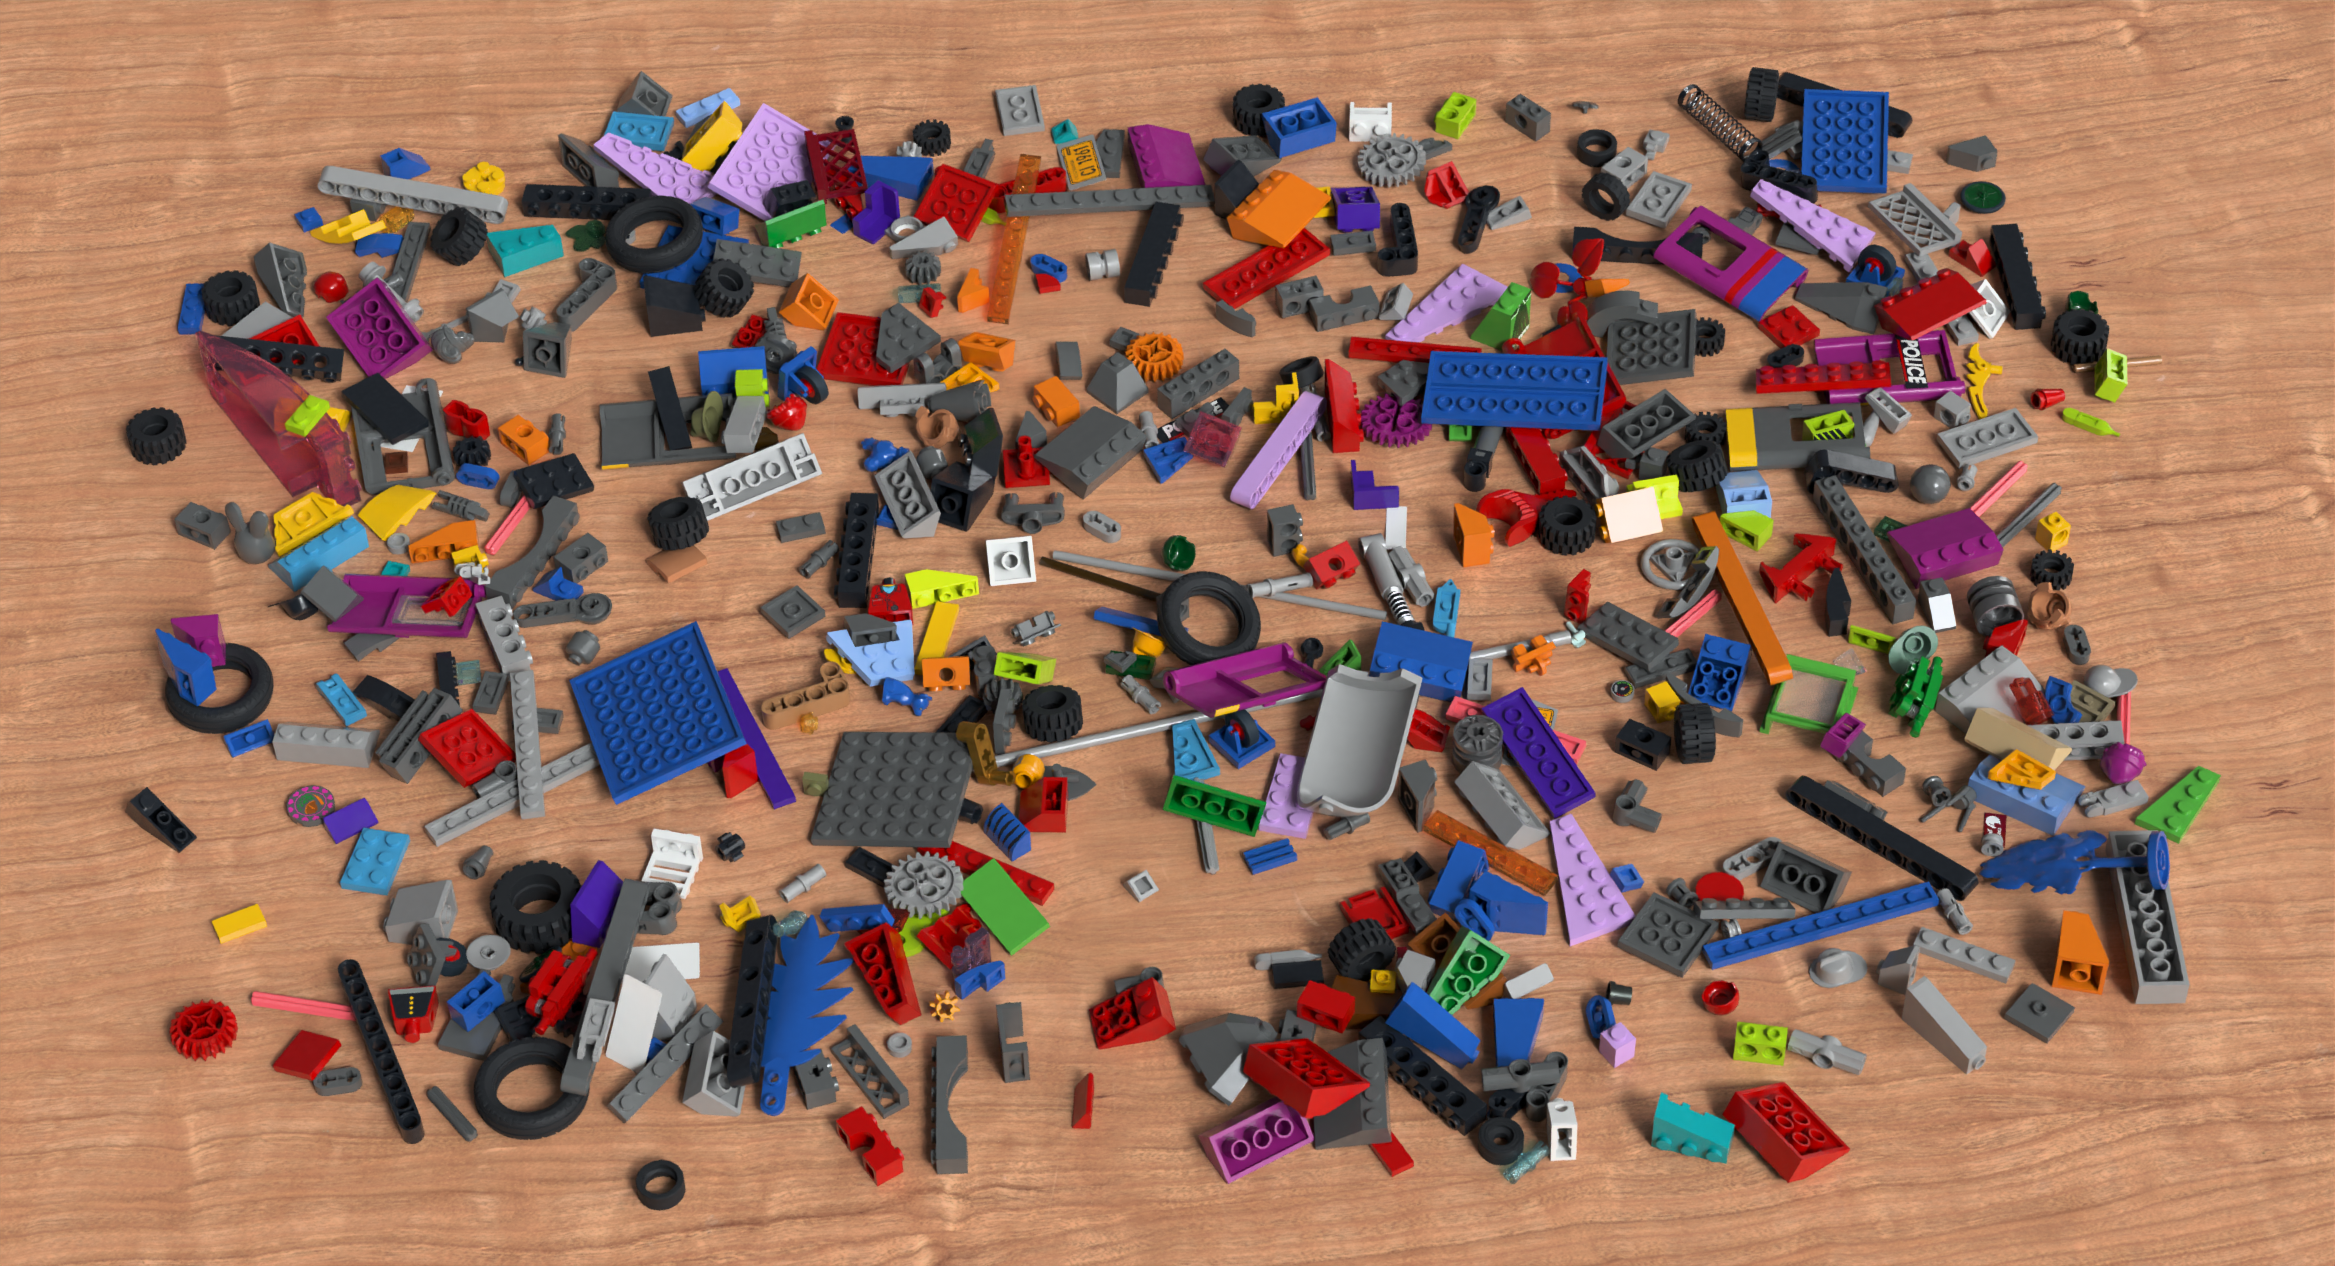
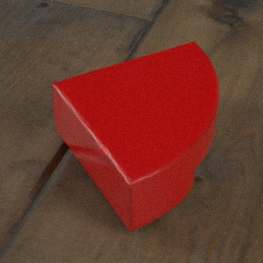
M1035 274L1040 294L1061 291V285L1055 277L1048 274Z

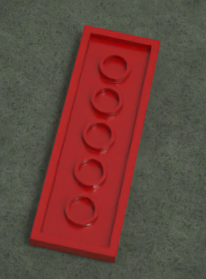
M1303 228L1285 248L1269 245L1203 282V289L1218 302L1224 300L1229 306L1236 309L1275 287V285L1284 282L1330 256V248L1306 228Z
M1876 360L1872 363L1854 361L1842 365L1833 362L1823 366H1818L1817 364H1807L1803 367L1785 365L1782 368L1763 366L1760 369H1756L1757 394L1891 387L1889 362Z

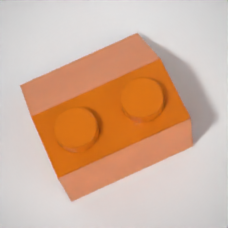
M807 273L791 283L779 313L794 326L824 331L830 322L839 299Z
M974 332L959 340L958 345L966 362H971L977 367L989 366L992 367V370L999 372L1013 366L1016 340L980 332Z
M1455 503L1453 537L1462 566L1470 567L1490 564V554L1494 552L1491 538H1494L1493 525L1488 524L1485 515L1460 503Z

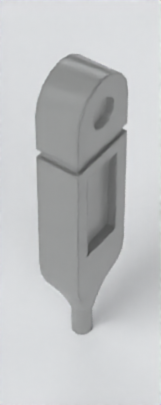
M1305 950L1273 952L1271 954L1263 953L1254 957V963L1257 970L1272 969V964L1311 961L1316 958H1322V954H1311Z

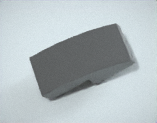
M1224 300L1216 303V319L1221 324L1239 334L1248 337L1256 336V320L1253 315L1248 314L1243 308L1235 311Z
M1056 342V361L1059 368V379L1081 380L1082 367L1078 342Z
M358 633L344 642V644L359 662L376 648L382 652L397 641L399 637H395V635Z

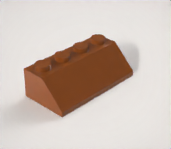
M1445 912L1407 944L1414 952L1435 959L1436 974L1449 945L1460 928ZM1500 972L1492 982L1489 981L1479 990V993L1463 1003L1464 1007L1469 1010L1493 1005L1494 999H1500L1504 995V985L1507 982L1505 976Z

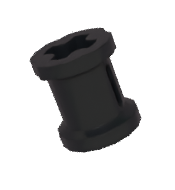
M841 116L836 119L835 125L838 131L853 129L854 120L849 116ZM842 138L840 141L848 144L852 138Z

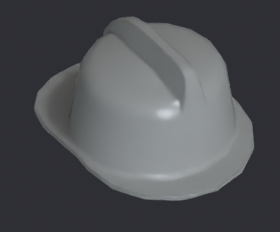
M1830 948L1823 951L1810 965L1809 973L1815 984L1825 988H1833L1861 980L1866 975L1868 967L1866 961L1857 953Z

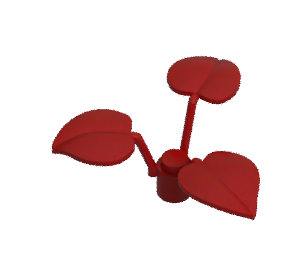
M1585 239L1578 242L1574 247L1572 261L1578 267L1577 272L1583 278H1578L1574 282L1558 280L1560 274L1559 267L1551 262L1540 263L1531 272L1530 282L1534 293L1538 297L1549 298L1553 296L1556 292L1557 284L1573 286L1575 293L1580 295L1569 300L1568 306H1563L1559 309L1557 323L1561 327L1575 321L1579 313H1582L1586 322L1588 320L1587 308L1579 300L1588 298L1585 282L1593 280L1590 276L1599 267L1604 239Z

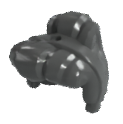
M443 325V329L436 330L433 333L431 345L443 361L449 364L459 363L462 360L461 353L474 344L475 337L471 333L464 331L455 334L451 328Z

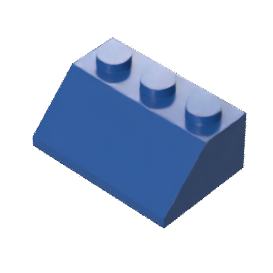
M1318 97L1262 113V120L1269 144L1279 158L1335 142L1337 122Z
M764 346L698 351L702 395H708L711 391H716L719 394L732 393L733 397H736V370L763 369V378L768 379Z

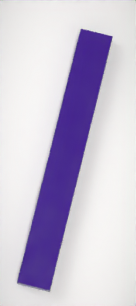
M728 668L718 671L746 743L755 751L758 780L773 809L796 802V797Z

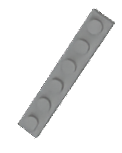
M1915 252L1905 254V262L1917 282L1923 278H1931L1937 275L1938 269L1928 254L1918 256ZM1966 314L1945 324L1957 346L1978 341L1979 334Z

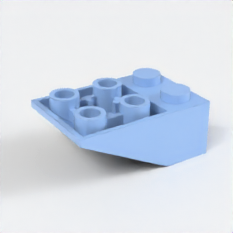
M1758 470L1730 472L1723 481L1715 485L1722 514L1755 510L1771 518L1772 499L1770 491Z

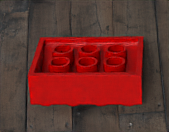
M1944 268L1931 278L1919 280L1918 284L1913 287L1901 289L1899 294L1883 298L1881 303L1874 307L1883 330L1913 341L1987 304V302L1959 272Z
M1308 1038L1250 1044L1243 1070L1246 1075L1252 1078L1253 1082L1262 1085L1267 1089L1268 1093L1277 1096L1285 1105L1299 1112L1301 1117L1308 1119L1314 1116L1326 1115L1370 1086L1369 1081Z
M1785 1082L1735 1092L1722 1114L1730 1123L1735 1125L1734 1129L1746 1139V1142L1753 1146L1762 1155V1158L1788 1183L1809 1177L1847 1154L1850 1150Z

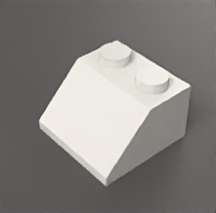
M1031 535L985 540L991 586L1036 582Z

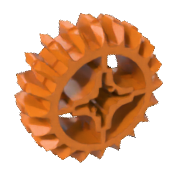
M1153 331L1152 334L1144 333V336L1137 335L1135 340H1131L1130 344L1127 345L1125 357L1133 362L1142 379L1144 378L1146 382L1153 380L1155 383L1157 380L1164 382L1165 378L1172 379L1173 374H1178L1179 369H1182L1184 353L1181 344L1177 342V338L1172 339L1170 334L1164 336L1163 332L1155 334Z

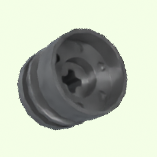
M1986 577L1973 584L1967 592L1966 599L1973 614L1979 633L1985 637H1991L1996 627L2024 619V612L2013 583L2006 577Z
M1484 715L1468 716L1456 724L1453 733L1452 763L1460 774L1472 761L1495 769L1500 768L1503 730L1500 724Z

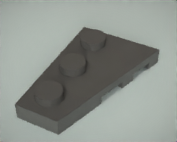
M1104 129L1096 141L1106 178H1120L1125 130Z

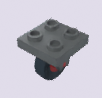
M420 924L417 934L413 938L412 948L407 955V963L412 968L416 982L420 987L436 986L440 975L453 977L465 971L468 964L467 949L458 941L450 938L436 939L429 924Z

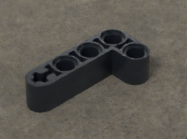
M1765 150L1753 151L1740 168L1742 187L1746 190L1752 191L1761 179L1813 204L1818 200L1817 180L1814 177L1771 167L1769 153Z
M1395 203L1391 207L1390 216L1394 247L1383 248L1378 252L1377 271L1384 277L1412 275L1418 270V248L1410 208L1407 204Z
M1826 449L1819 450L1813 455L1804 472L1807 491L1811 494L1814 493L1815 481L1835 475L1841 484L1884 493L1893 492L1899 486L1894 464Z

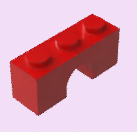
M861 1106L836 1120L837 1134L850 1152L860 1147L872 1148L862 1154L864 1170L877 1186L903 1173V1153L898 1147L894 1148L887 1132L879 1129L872 1113L868 1114Z

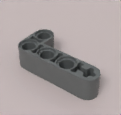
M586 258L580 261L579 271L582 285L557 308L558 322L570 324L572 332L577 330L617 290L615 269L593 258Z

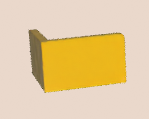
M1296 372L1292 373V384L1276 385V401L1253 403L1254 425L1282 422L1299 398Z

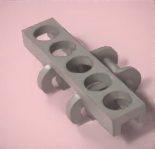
M474 562L457 564L454 567V572L463 578H467L478 585L490 584V577L487 576L489 569L484 567V572L482 573V565L480 563L475 566Z

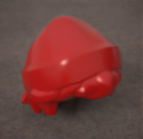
M791 393L790 398L786 397L785 402L778 406L775 405L771 410L769 409L766 413V418L770 419L774 426L781 429L798 431L804 426L807 404L801 397Z

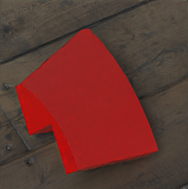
M968 903L957 906L952 914L940 917L934 925L921 929L917 935L950 970L967 961L990 941L988 935L982 929L980 921L971 916L970 911L972 908Z

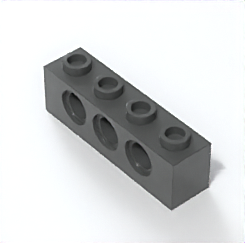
M1223 349L1157 389L1158 408L1173 419L1239 379V359L1227 349Z

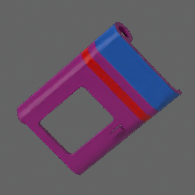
M1702 205L1698 208H1693L1689 217L1659 245L1653 258L1757 321L1762 320L1764 314L1792 285L1798 288L1805 281L1809 272L1806 267ZM1699 224L1708 227L1711 232L1744 252L1726 270L1721 271L1679 246L1676 242L1693 225Z

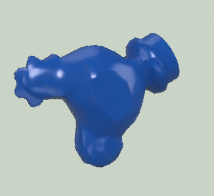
M865 438L861 442L862 448L871 452L870 456L864 460V468L869 472L884 469L909 452V448L901 446L897 449L888 440L879 441L873 438Z

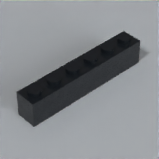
M1155 202L1124 287L1125 303L1150 307L1152 300L1157 298L1158 284H1162L1163 270H1166L1168 267V255H1172L1173 241L1178 239V227L1183 225L1184 215L1181 214L1180 205Z
M2017 224L1992 225L1989 242L2015 330L2041 328L2042 319L2046 318L2045 306L2041 305V292L2037 291L2036 276L2032 275V262L2028 261V249L2023 245V232L2019 231Z

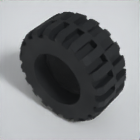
M539 860V863L528 861L526 865L520 866L518 864L514 866L510 872L507 870L501 876L502 880L498 879L493 886L494 889L490 893L489 904L496 933L503 937L511 948L515 950L520 948L521 952L529 954L530 951L542 954L543 951L554 946H565L569 939L572 938L571 903L582 887L577 876L572 874V871L567 867L561 868V864L555 862L549 864L546 860ZM537 900H549L556 903L551 909L538 914H527L519 911L526 904Z

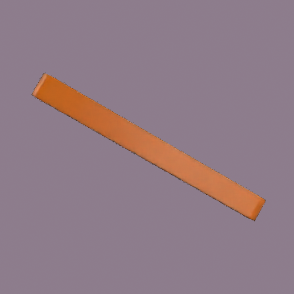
M1713 510L1693 516V527L1702 547L1717 546L1719 548L1715 574L1751 645L1768 684L1771 686L1793 679L1790 663L1716 512Z

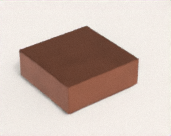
M408 452L385 453V473H408Z

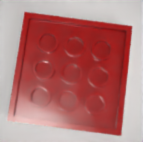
M837 312L817 370L827 380L872 386L903 385L910 362L892 373L888 372L877 363L876 359L881 318Z

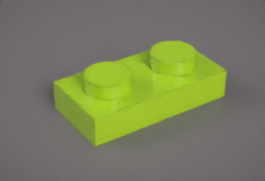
M309 395L285 423L286 430L306 437L329 410V401Z

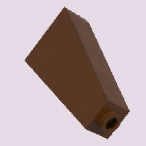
M1336 975L1332 985V989L1347 992L1355 997V1013L1346 1029H1363L1379 1016L1387 1020L1395 1003L1403 994L1398 989H1395L1393 994L1374 993L1370 991V983Z

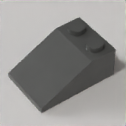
M1253 135L1213 138L1203 160L1221 176L1237 160H1241L1250 173L1256 176L1280 163L1282 158H1279L1261 139Z

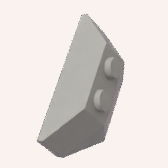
M1585 446L1560 452L1559 465L1566 470L1570 482L1587 503L1592 505L1593 510H1595L1594 506L1597 504L1596 499L1618 494L1619 485L1617 480L1609 475L1606 467L1600 464Z

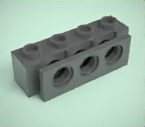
M433 688L428 695L426 691L422 690L375 752L380 758L379 763L391 777L408 784L431 754L418 740L420 734L460 715L463 710L454 698L446 692Z

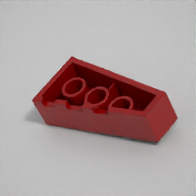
M885 922L844 943L889 1017L899 1025H903L922 1015L901 936L894 928Z

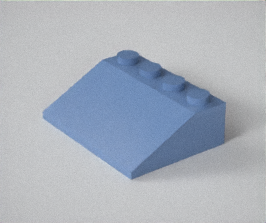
M1989 755L1979 763L1968 782V786L1972 787L1977 794L1975 801L2052 836L2055 835L2085 789L2084 785L2057 773L2055 774V779L2041 790L1988 779L1989 770L2002 760Z

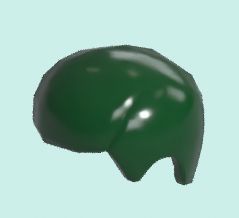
M2074 291L2068 295L2065 311L2085 309V311L2091 310L2094 311V314H2098L2097 302H2091L2087 292Z
M1173 535L1165 541L1161 556L1167 567L1184 571L1193 565L1196 557L1195 545L1187 541V537Z

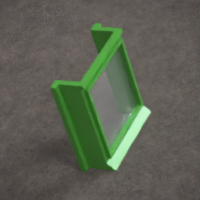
M1787 654L1793 679L1775 684L1760 732L1769 734L1774 721L1826 734L1845 713L1851 714L1859 688L1854 686L1856 670Z

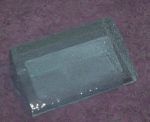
M941 283L898 286L899 303L920 302L923 288L931 287L935 292H941Z

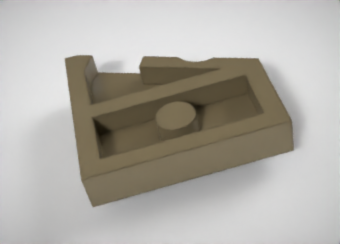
M2076 680L2072 682L2071 703L2082 714L2079 723L2104 721L2114 709L2115 701Z

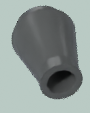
M481 846L477 852L464 861V874L471 879L483 877L493 856V850L489 846Z

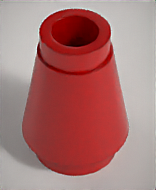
M2061 388L2036 389L2031 394V404L2035 409L2045 410L2064 401L2065 392Z

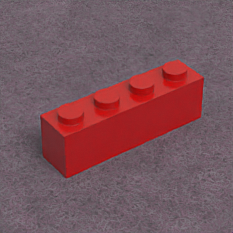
M1506 427V439L1537 494L1555 493L1556 490L1563 491L1565 489V482L1568 480L1567 472L1559 465L1558 456L1551 451L1549 440L1543 437L1541 428Z

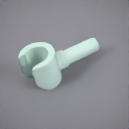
M1570 621L1567 622L1566 626L1573 634L1571 636L1572 645L1575 648H1579L1586 644V641L1583 639L1585 638V632L1583 630L1578 631Z

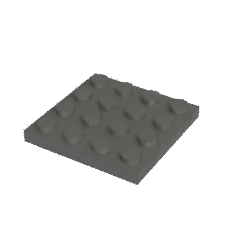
M1689 309L1658 313L1655 324L1627 318L1612 322L1608 326L1607 357L1608 364L1619 384L1625 385L1694 377L1696 310Z

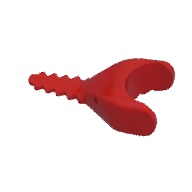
M1501 489L1482 497L1477 504L1476 511L1485 515L1487 519L1502 520L1511 526L1505 536V543L1511 547L1524 542L1532 536L1539 523L1541 508L1543 505H1546L1547 501H1553L1555 497H1576L1577 493L1574 490L1563 489V491L1556 490L1555 493L1531 495L1510 489Z

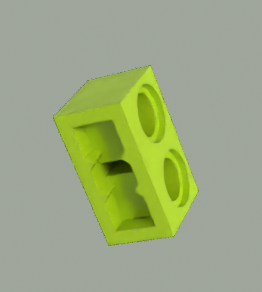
M1453 92L1449 99L1444 101L1442 109L1435 114V132L1459 139L1476 115V99Z
M2106 349L2094 367L2095 395L2115 403L2128 384L2127 356Z
M1737 1022L1733 1060L1783 1066L1788 1028Z

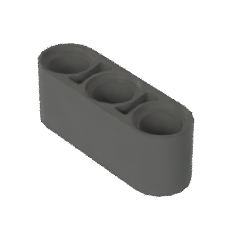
M1552 1052L1544 1060V1062H1558L1560 1083L1532 1086L1527 1093L1525 1114L1533 1122H1541L1547 1118V1103L1558 1097L1567 1079L1568 1058L1561 1052Z

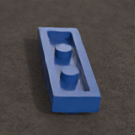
M204 283L186 284L178 324L179 335L201 334L205 315L202 297Z
M884 904L822 909L819 916L830 932L873 929L885 922L892 927L895 921Z

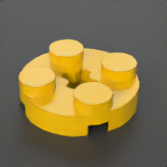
M488 162L478 163L476 167L471 168L462 176L465 190L499 195L505 188L504 172L496 166L489 165Z

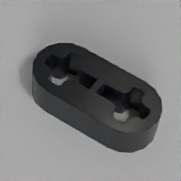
M1797 344L1788 345L1771 353L1767 357L1766 366H1772L1773 368H1782L1785 365L1798 366L1804 360V349Z

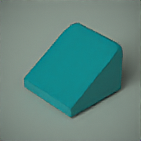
M1069 119L1051 129L1055 144H1062L1079 138L1076 126Z

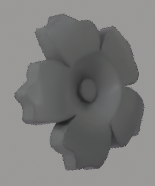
M1577 101L1573 103L1574 107L1579 106L1582 108L1583 113H1587L1588 108L1598 109V105L1593 102Z

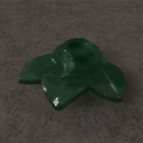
M591 220L586 225L574 226L565 233L567 237L575 239L573 247L574 251L584 252L591 247L599 249L605 244L604 234L606 230L599 220Z

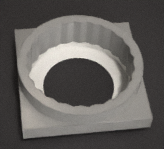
M908 215L896 219L891 227L885 230V234L898 243L908 237L898 235L901 230L913 229L917 232L923 229L924 226L919 219Z

